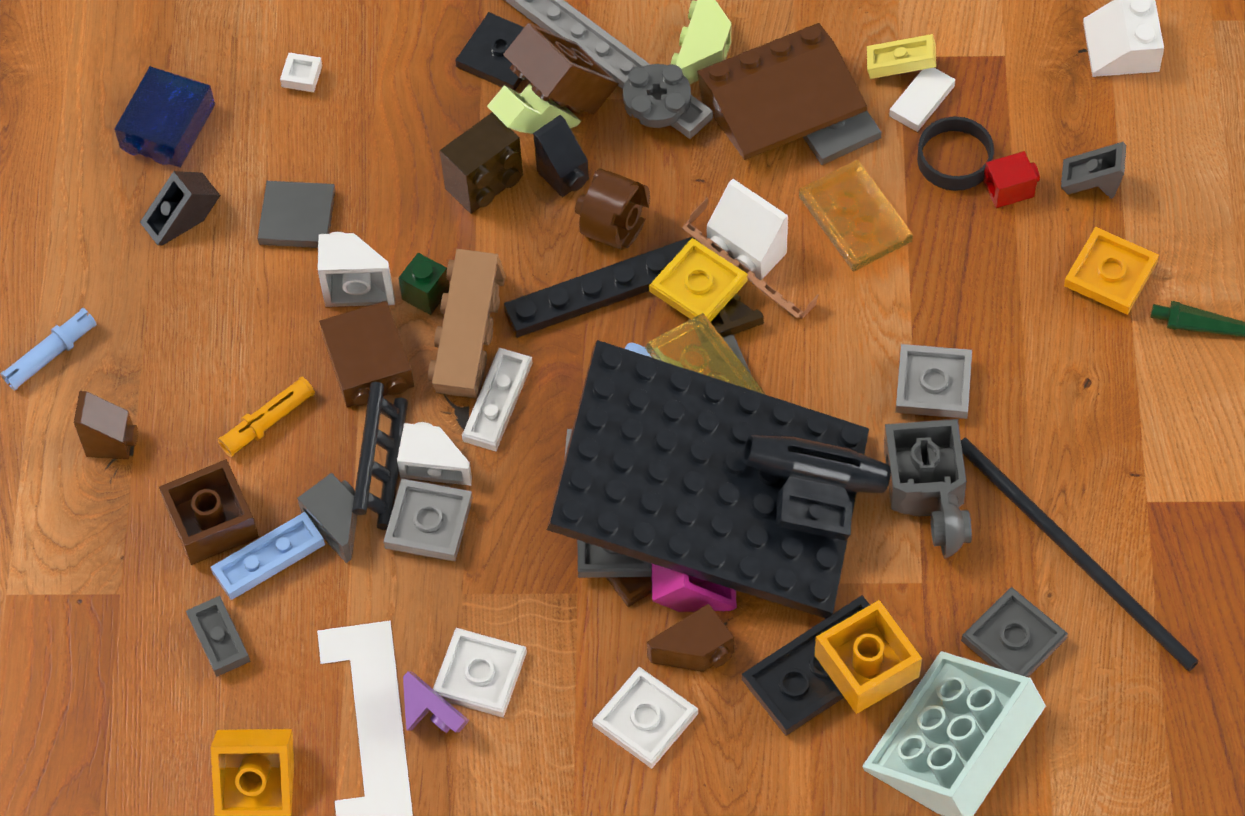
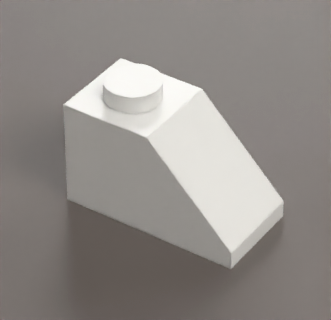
M426 422L404 423L397 458L400 478L471 486L470 462L440 427Z

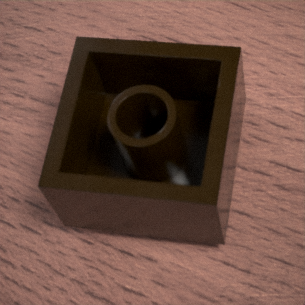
M493 112L440 150L445 189L470 214L480 207L489 205L496 195L506 188L515 186L523 176L520 137L508 128Z

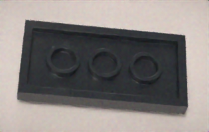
M863 595L742 673V681L785 736L844 698L815 657L816 636L870 606Z

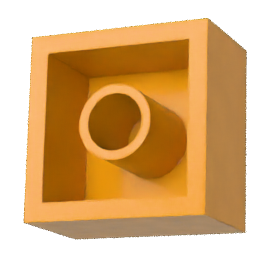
M880 600L816 636L815 657L856 714L920 676L922 657Z

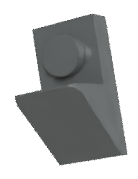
M1120 142L1063 159L1061 189L1069 195L1098 186L1111 199L1114 198L1125 172L1127 145L1124 142Z

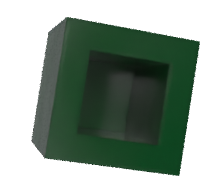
M420 253L416 254L398 278L402 300L429 315L441 303L443 293L449 292L450 284L449 280H447V267Z

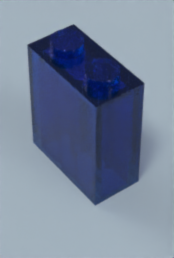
M149 66L114 128L119 147L131 155L140 154L152 158L159 164H171L181 168L215 106L211 85Z

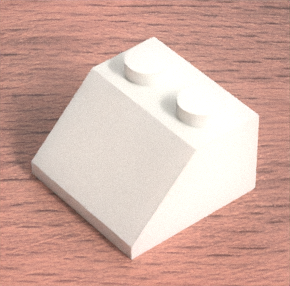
M1113 0L1083 19L1092 77L1160 71L1164 44L1155 0Z
M732 179L728 183L707 224V239L710 238L719 247L728 252L732 259H737L742 265L755 273V277L759 280H762L787 253L788 215Z
M332 232L330 234H319L318 275L325 307L369 306L386 300L388 305H395L391 273L387 260L354 233Z

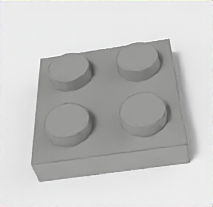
M901 344L895 413L967 419L972 350Z
M401 479L383 541L385 549L456 561L473 499L472 491Z

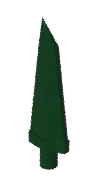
M1171 301L1170 307L1152 305L1150 318L1167 321V328L1245 337V322L1184 305L1176 301Z

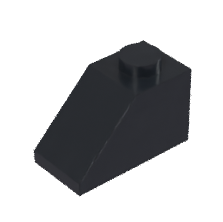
M559 115L535 131L533 135L537 172L563 198L571 191H577L584 186L586 181L589 180L588 160L566 120Z
M173 171L140 223L155 243L163 246L203 222L221 195L203 172Z

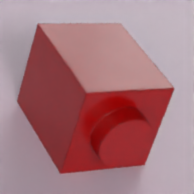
M1025 151L986 162L983 182L996 209L1035 197L1036 185L1040 181V174L1034 162L1030 163Z

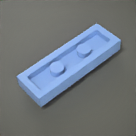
M303 512L211 566V570L229 599L233 600L325 545L324 538L306 512Z

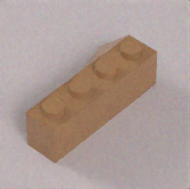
M456 249L455 260L450 259L448 262L447 280L451 282L449 293H443L440 311L441 314L445 315L443 326H437L435 332L434 346L438 348L437 359L431 360L428 371V380L432 381L436 393L476 399L479 396L487 362V352L482 351L483 345L491 343L493 335V318L490 317V313H498L500 304L499 286H504L506 278L498 254Z

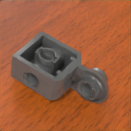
M958 419L885 424L883 448L885 463L890 466L891 470L888 485L891 509L902 514L918 517L931 516L933 545L941 546L943 558H948L954 555L962 547L963 543H971L972 541L969 510H960L959 508L964 504L967 481Z

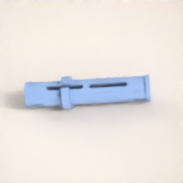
M81 308L78 313L60 327L58 325L54 326L51 329L52 333L0 373L7 384L10 383V388L15 391L64 350L70 351L74 347L73 343L97 326L91 314L87 316L88 311L85 308Z

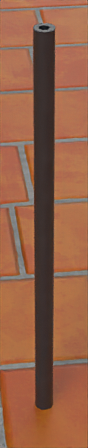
M966 437L961 440L963 455L1187 671H1191L1198 664L1199 660L974 444Z

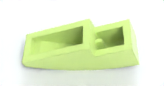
M528 84L521 94L504 85L487 105L508 128L524 133L533 134L559 115L566 120L570 128L577 127L581 122L566 106L561 107L551 99L546 102L532 91L533 85Z

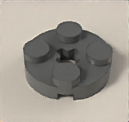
M651 64L633 68L629 72L628 79L623 87L624 107L631 118L633 115L644 126L661 128L673 125L679 121V116L690 108L691 87L689 81L683 75L682 69L673 64ZM655 91L664 93L661 95V100H654V97L649 94Z

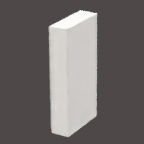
M936 68L923 69L890 108L889 116L918 132L955 87V79Z

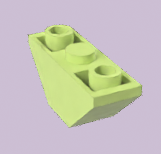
M692 0L688 19L691 20L688 27L683 26L680 34L679 46H682L680 53H674L671 64L677 65L682 69L683 75L688 79L689 84L698 81V70L726 60L731 46L732 23L716 0Z

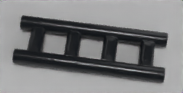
M372 382L369 389L352 512L356 515H365L367 508L378 514L377 528L387 530L395 502L399 473L397 458L406 421L408 400L405 398H395L394 404L383 398L384 385L379 382ZM380 414L391 419L389 435L378 429ZM376 444L387 451L385 467L374 461ZM372 476L382 482L381 498L370 493Z

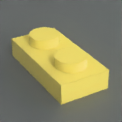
M933 34L867 46V71L870 79L936 67V43Z

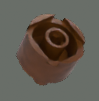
M598 169L593 176L592 184L587 194L580 195L575 205V213L580 215V233L614 248L622 249L621 246L625 248L631 246L640 234L646 220L640 217L643 206L649 208L650 191L648 186L611 171Z

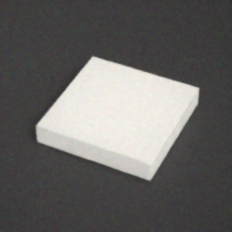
M456 628L433 689L449 703L504 718L527 654V649L525 646Z
M638 667L592 722L593 727L652 769L698 715V708L644 669Z

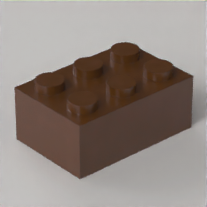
M527 23L503 54L512 63L510 66L512 72L523 80L528 79L534 85L531 89L538 97L546 102L551 99L561 107L567 105L577 113H580L582 110L594 115L619 85L577 42L530 23Z

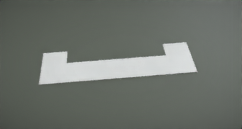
M391 620L318 630L321 664L350 660L365 794V797L335 801L336 816H413Z

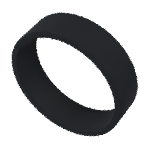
M945 117L931 123L923 131L918 144L917 161L923 176L935 186L953 191L970 189L980 184L984 180L986 163L979 170L968 175H946L929 165L922 150L926 143L934 136L943 132L959 131L974 136L985 146L989 157L987 162L993 160L994 143L989 132L978 122L965 117Z

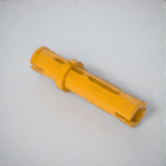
M299 377L296 382L273 397L253 414H245L241 417V423L217 439L219 446L229 457H232L252 440H260L264 437V431L288 415L308 398L315 395L313 387L304 377Z

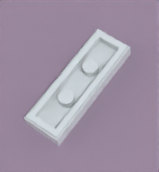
M498 348L462 434L463 442L497 451L533 364L532 357Z

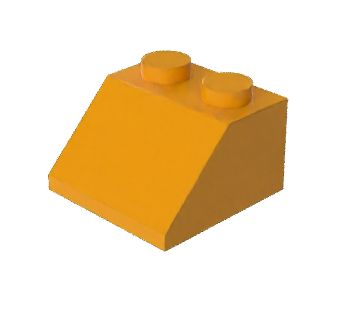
M292 729L217 730L210 747L214 815L291 816L294 777Z

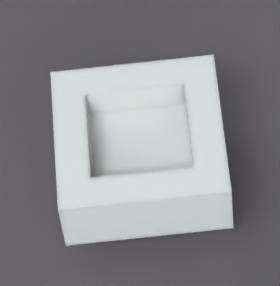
M288 53L280 78L281 87L314 92L322 69L321 58Z

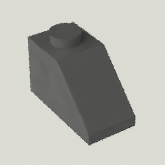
M330 473L297 499L301 514L306 512L324 540L347 563L352 559L358 516L352 512L355 490L346 480L340 482L333 473Z

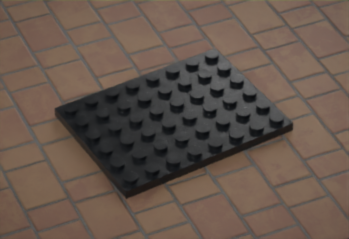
M597 340L593 347L547 530L826 619L834 611L847 540L844 541L777 527L778 492L786 480L744 464L743 450L749 435L798 437L849 448L865 454L869 428ZM846 492L849 500L852 502L853 515L857 492Z

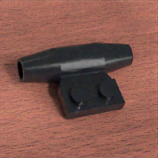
M749 435L743 450L744 464L786 480L778 492L777 527L844 541L851 535L852 502L849 500L846 492L884 493L889 485L891 476L890 466L886 463L849 448L798 437Z

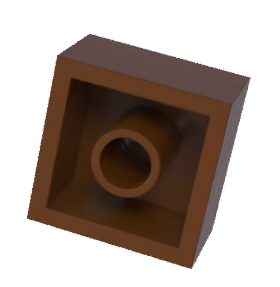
M227 459L159 486L167 512L191 565L259 538L252 513Z

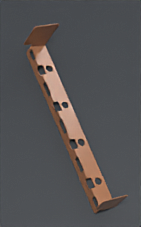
M707 197L691 213L690 219L682 229L701 244L747 273L748 280L793 316L803 319L816 305L819 294L812 299L803 312L792 302H787L778 291L774 290L764 280H759L755 277V273L742 265L737 259H732L728 252L719 247L710 238L704 237L700 230L691 225L707 208Z

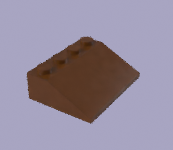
M820 23L697 71L702 102L713 111L714 119L744 160L867 111V105L838 48Z

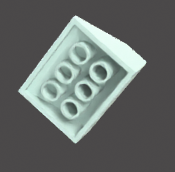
M941 651L862 767L867 773L937 814L943 816H974L1046 705L1031 678Z

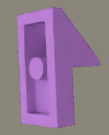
M408 671L403 676L407 731H412L429 710L434 713L430 717L431 721L446 733L450 729L454 732H460L469 722L463 714L414 672Z

